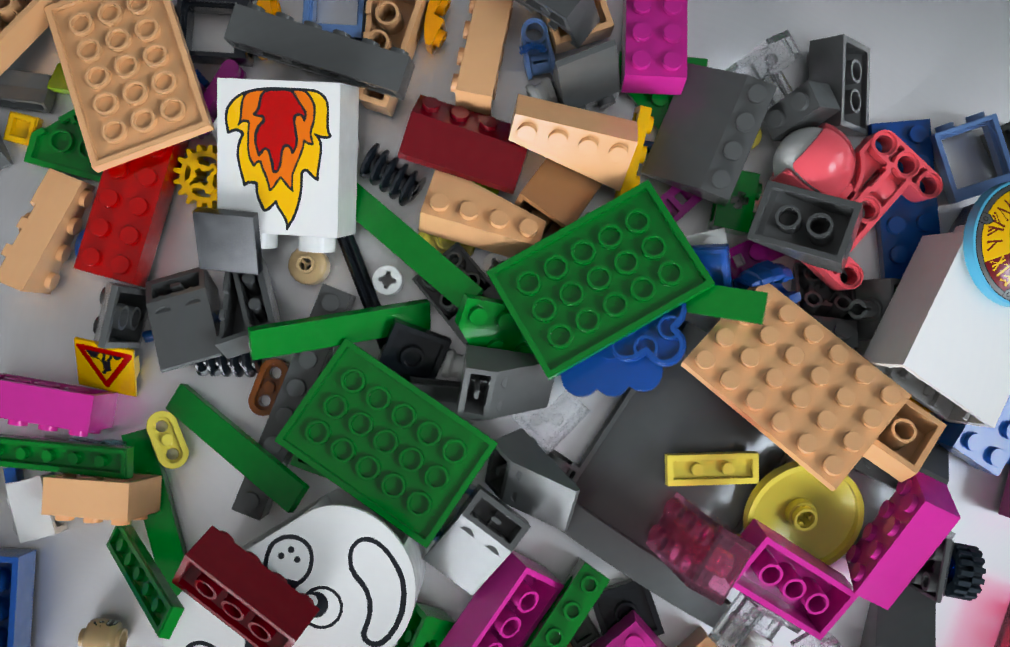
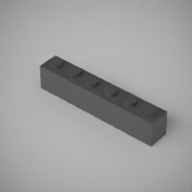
M235 3L224 39L235 49L404 100L415 68L407 51L397 47H391V50L381 48L379 43L367 38H362V41L352 39L348 33L338 29H334L333 32L322 30V26L312 21L305 20L304 24L294 21L293 17L282 12H276L275 15L265 12L264 8L252 3H248L247 7Z

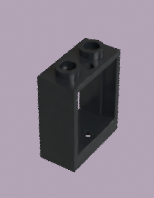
M177 0V5H174L193 63L222 65L224 61L231 59L239 66L253 67L254 54L235 48L234 53L191 51L194 12L232 15L235 3L247 7L248 3H252L251 0Z

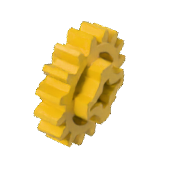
M198 144L196 147L197 152L194 149L188 148L186 149L187 158L178 157V161L182 166L181 168H174L173 171L180 174V178L173 180L174 184H181L182 188L178 191V195H188L186 199L187 204L196 203L197 207L206 208L208 206V208L217 209V163L209 164L208 160H204V157H211L217 161V146L209 145L206 148L205 145ZM204 190L211 197H204L198 194L197 191Z

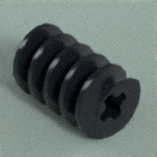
M376 143L368 151L361 164L360 176L364 179L370 177V184L374 186L380 184L379 189L381 192L389 191L391 199L399 197V204L405 206L419 194L427 177H424L419 182L416 181L418 176L417 170L408 175L409 164L405 163L402 167L398 168L399 158L396 156L391 161H388L390 151L387 149L379 154L380 144Z
M250 352L230 359H226L223 355L195 363V369L199 376H206L208 373L211 376H219L221 373L224 377H230L232 374L235 377H242L245 373L247 377H254L256 373L260 372L262 359L252 360Z

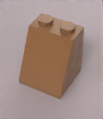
M546 158L520 192L514 204L546 221L542 239L578 220L602 186V183Z

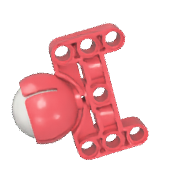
M822 123L818 127L801 128L786 136L775 151L773 173L769 178L771 181L863 203L865 215L860 223L851 251L900 195L910 202L917 203L935 198L943 190V181L939 174L892 131L880 130L869 135L853 149L846 135L828 123ZM876 140L881 144L882 152L877 150ZM898 161L903 165V173L898 169ZM920 181L925 186V193L920 189ZM850 256L844 268L848 276L845 284L841 281L840 273L802 262L832 290L855 289L863 281L864 274L862 268Z

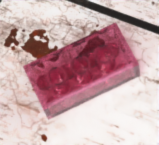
M676 492L674 497L665 504L664 514L658 524L654 525L649 531L646 545L688 588L722 606L756 546L710 511Z

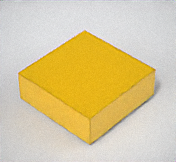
M10 111L3 140L28 146L31 133L42 127L43 120L38 117Z

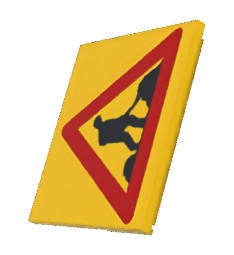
M79 337L74 338L79 385L137 397V377L140 372L139 355L135 356L134 349H103L97 347L93 340Z

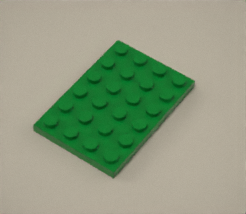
M649 180L486 271L548 380L553 379L712 288L715 284Z
M346 338L274 440L426 549L498 444L494 439Z

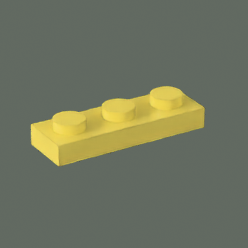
M756 451L664 454L665 485L759 484V453Z

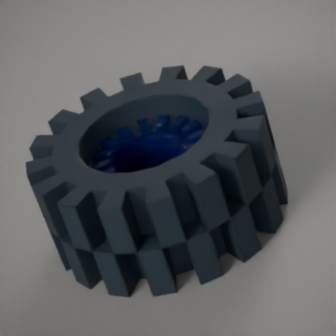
M954 542L944 596L972 601V599L978 597L977 593H981L980 584L984 585L985 579L982 576L986 574V569L983 568L985 558H981L983 553L977 546Z

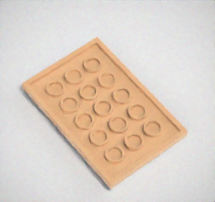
M61 0L44 7L93 170L99 173L215 130L172 0Z
M770 283L749 287L747 290L768 293L763 325L721 318L683 360L681 366L827 488L834 491L912 395Z

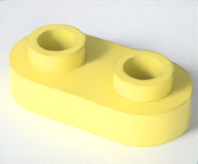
M167 411L155 412L147 420L146 431L157 460L167 469L179 468L187 461L189 450L177 419ZM164 421L168 426L165 432L157 431V422ZM171 448L178 451V457L175 460H170L166 455L167 451Z

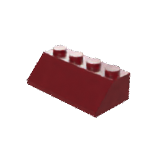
M420 94L411 111L398 152V158L513 195L529 149L509 140L510 123Z
M213 525L185 554L172 580L173 584L254 647H292L320 610L314 605L313 600L308 595L296 591L281 574L269 570L261 563L258 556L242 549L234 542L230 534L225 531H219Z

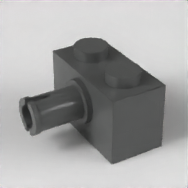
M901 279L863 280L861 285L855 288L856 300H853L848 305V308H854V311H848L852 318L857 319L858 340L872 339Z

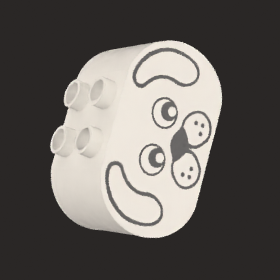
M342 488L326 494L241 547L245 551L252 552L258 556L261 563L269 570L281 574L296 591L308 595L313 600L314 605L320 609L292 647H395L411 619L426 570V561L423 560L426 555L424 546ZM184 591L177 597L185 609L170 639L162 638V647H254Z

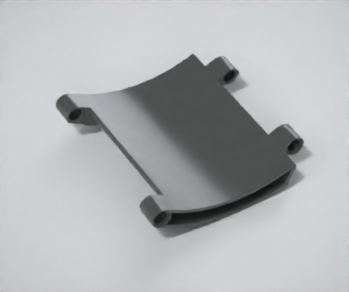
M685 320L678 329L685 336L687 342L686 353L679 363L670 367H663L662 379L657 387L647 392L635 391L629 387L578 464H575L552 448L547 455L555 460L557 466L580 489L567 531L562 532L646 589L716 629L729 609L731 602L707 586V583L718 568L716 564L743 530L745 505L757 484L665 485L664 454L756 451L759 453V482L768 473L784 465L790 456L681 366L683 360L708 334Z

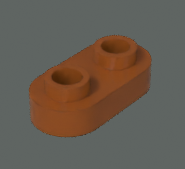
M272 358L266 360L261 365L260 372L257 374L248 399L249 407L253 413L259 416L270 415L290 366L285 360ZM275 367L281 370L279 378H275L272 375ZM264 395L270 397L271 402L268 406L262 403Z

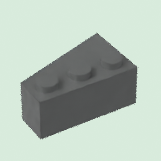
M515 0L532 14L534 11H537L551 21L548 23V26L554 31L558 27L563 29L571 36V44L577 49L600 21L594 0Z
M263 257V270L259 275L225 271L222 290L224 300L223 307L219 312L221 322L215 346L226 359L250 352L247 327L281 322L268 267Z

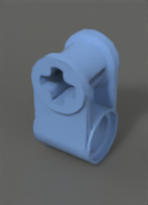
M532 17L527 19L521 28L522 46H525L528 42L530 43V41H532L533 45V40H530L526 33L531 29H536L542 35L536 41H539V44H544L547 48L545 53L544 51L540 53L537 49L523 54L527 80H531L533 76L546 73L553 75L555 56L551 48L548 27L540 18Z

